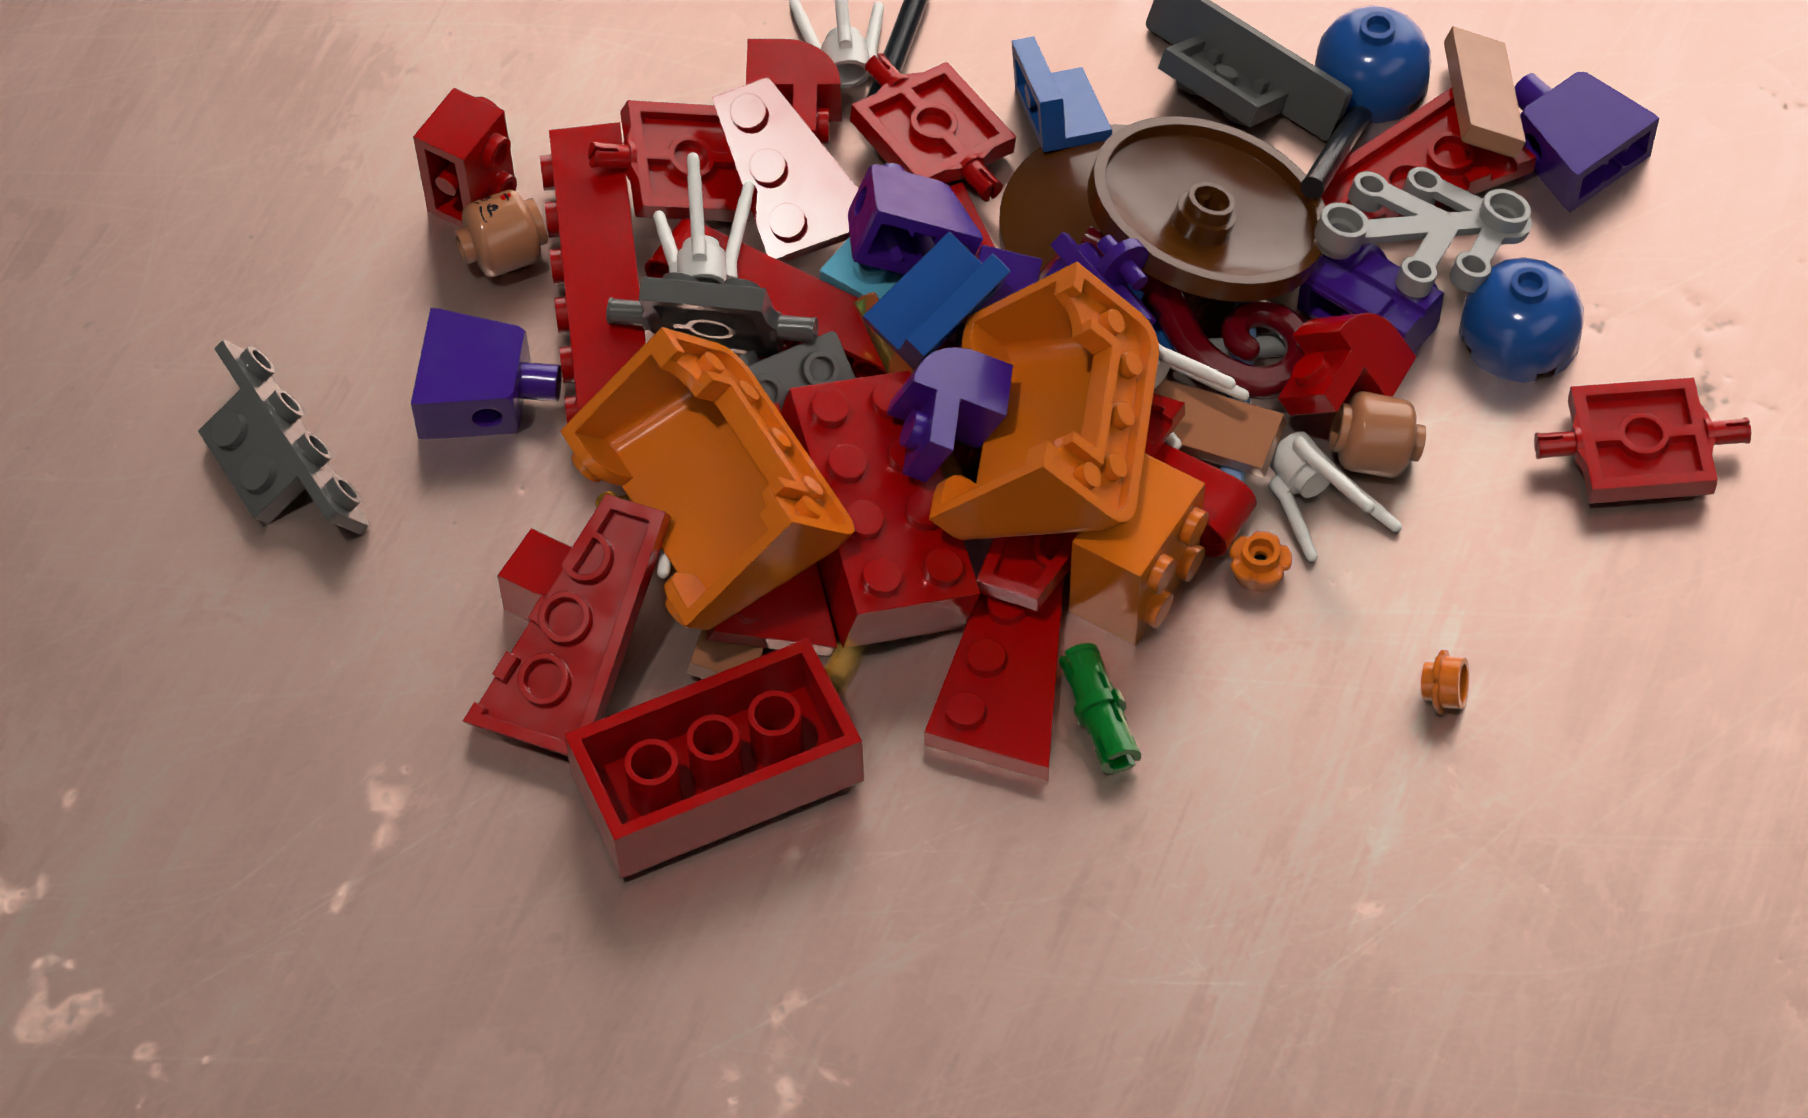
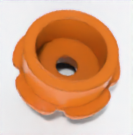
M1256 531L1249 537H1239L1232 544L1229 552L1230 557L1233 559L1230 568L1236 580L1243 587L1252 591H1268L1276 587L1282 581L1284 571L1289 570L1292 564V554L1289 547L1281 545L1278 536L1266 531ZM1261 554L1266 557V560H1257L1254 557Z
M1440 650L1434 662L1426 661L1423 665L1421 674L1422 699L1432 701L1434 709L1439 714H1444L1446 708L1464 709L1469 691L1468 660L1466 657L1450 656L1448 650Z

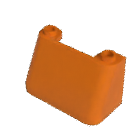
M1075 262L966 317L962 348L971 349L1012 364L1013 369L1007 416L983 443L976 484L962 475H953L937 484L933 494L929 520L959 540L1103 531L1121 525L1134 516L1138 501L1156 379L1159 343L1151 323L1140 311L1080 263Z
M661 327L560 431L574 452L571 456L573 464L587 479L593 482L603 480L611 484L620 485L632 502L665 511L672 517L661 548L677 572L664 584L667 596L665 605L671 616L686 628L701 630L714 628L836 551L855 530L849 514L752 371L733 351L717 342Z

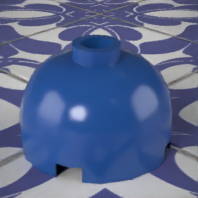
M1367 5L1345 12L1329 25L1320 38L1314 66L1351 88L1353 94L1344 116L1351 107L1363 106L1370 110L1372 114L1369 123L1378 124L1401 119L1409 113V106L1418 102L1419 99L1421 102L1423 101L1428 91L1432 59L1431 50L1424 32L1407 14L1392 7Z
M1522 257L1507 259L1494 265L1485 282L1474 293L1468 292L1465 297L1459 334L1461 341L1464 339L1466 345L1471 349L1470 358L1479 368L1499 379L1521 383L1536 381L1537 374L1547 373L1555 368V375L1565 370L1578 354L1585 320L1583 303L1576 286L1561 269L1543 260Z

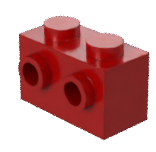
M453 88L416 132L413 139L427 212L463 228L462 211L466 205L506 190L516 191L517 179L514 175L510 150L511 141L508 137L504 110L485 97H474Z

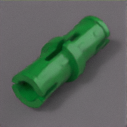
M1082 643L1065 651L1066 656H1060L1059 664L1074 695L1076 704L1073 708V713L1077 723L1081 727H1085L1090 735L1102 771L1108 774H1115L1132 768L1136 765L1134 761H1140L1141 752L1126 722L1124 715L1126 710L1125 699L1119 689L1113 688L1104 668L1105 666L1098 647L1092 643Z

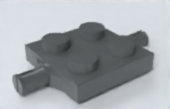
M676 272L666 273L662 278L643 276L639 301L614 299L611 297L608 300L606 310L608 324L643 326L644 330H650L654 334L661 327L717 342L726 346L735 354H745L755 349L757 356L770 357L782 352L784 340L815 344L819 326L817 317L782 315L780 311H775L766 288H760L758 284L752 281L730 278L726 279L723 284L699 282L693 276Z

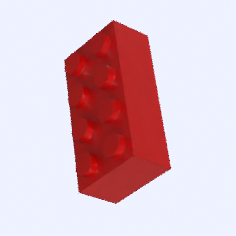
M910 370L789 388L781 409L782 417L839 499L854 524L855 530L853 534L836 551L817 562L842 648L964 628L981 594L964 540L951 536L929 520L934 491L937 484L944 480L941 467L934 472L926 483L903 474L906 447L900 445V434L905 421L888 415L887 410L894 395L911 376Z
M809 638L564 734L571 775L620 879L864 781L862 739Z

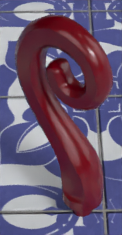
M1090 226L1081 244L1086 242L1093 244L1099 253L1104 256L1097 247L1098 242L1104 235L1099 229ZM1143 272L1148 277V282L1139 290L1144 292V300L1151 308L1166 338L1177 353L1232 377L1237 386L1249 392V398L1274 399L1279 397L1292 375L1293 367L1305 354L1292 337L1295 331L1305 323L1299 314L1291 308L1272 300L1244 302L1232 309L1222 323L1221 334L1225 348L1234 357L1242 361L1240 362L1215 347L1203 333L1184 291L1169 286ZM1263 327L1272 330L1280 336L1286 346L1283 358L1278 363L1269 366H1255L1243 363L1255 361L1260 354V344L1250 334L1249 331L1251 329Z

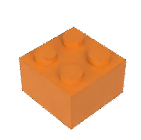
M1144 453L1138 501L1134 516L1129 521L1109 530L1079 532L1072 542L1069 612L1135 646L1149 626L1155 629L1158 628L1165 620L1174 598L1172 592L1181 579L1186 582L1192 580L1205 555V548L1200 546V537L1209 517L1208 512L1203 510L1205 483Z

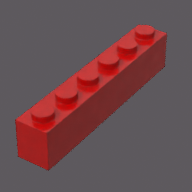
M620 122L549 130L551 154L540 155L544 191L555 190L556 201L544 202L548 237H560L561 248L549 249L553 285H565L566 293L565 297L554 298L558 334L570 333L571 346L559 347L564 384L575 382L576 396L564 397L567 423L646 344L643 326L608 324L606 320L609 298L639 301L640 294L625 169L591 168L589 166L591 159H588V150L591 142L623 144Z

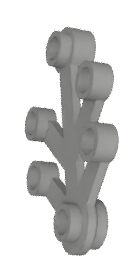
M1425 167L1411 169L1402 190L1388 184L1381 175L1364 171L1355 176L1348 193V198L1352 205L1332 203L1325 206L1321 212L1314 234L1319 250L1324 255L1339 260L1346 259L1351 254L1358 252L1363 244L1424 239L1414 256L1403 260L1395 279L1396 286L1401 292L1415 298H1422L1430 293L1437 277L1436 267L1456 236L1478 234L1471 250L1462 252L1457 256L1450 272V280L1457 288L1465 292L1474 293L1489 277L1488 274L1492 270L1490 262L1499 247L1505 244H1517L1527 238L1532 227L1531 208L1522 196L1513 191L1494 189L1489 191L1484 198H1480L1441 179L1435 171ZM1437 200L1459 212L1449 213L1434 206ZM1384 206L1404 217L1368 220L1362 211L1376 212Z

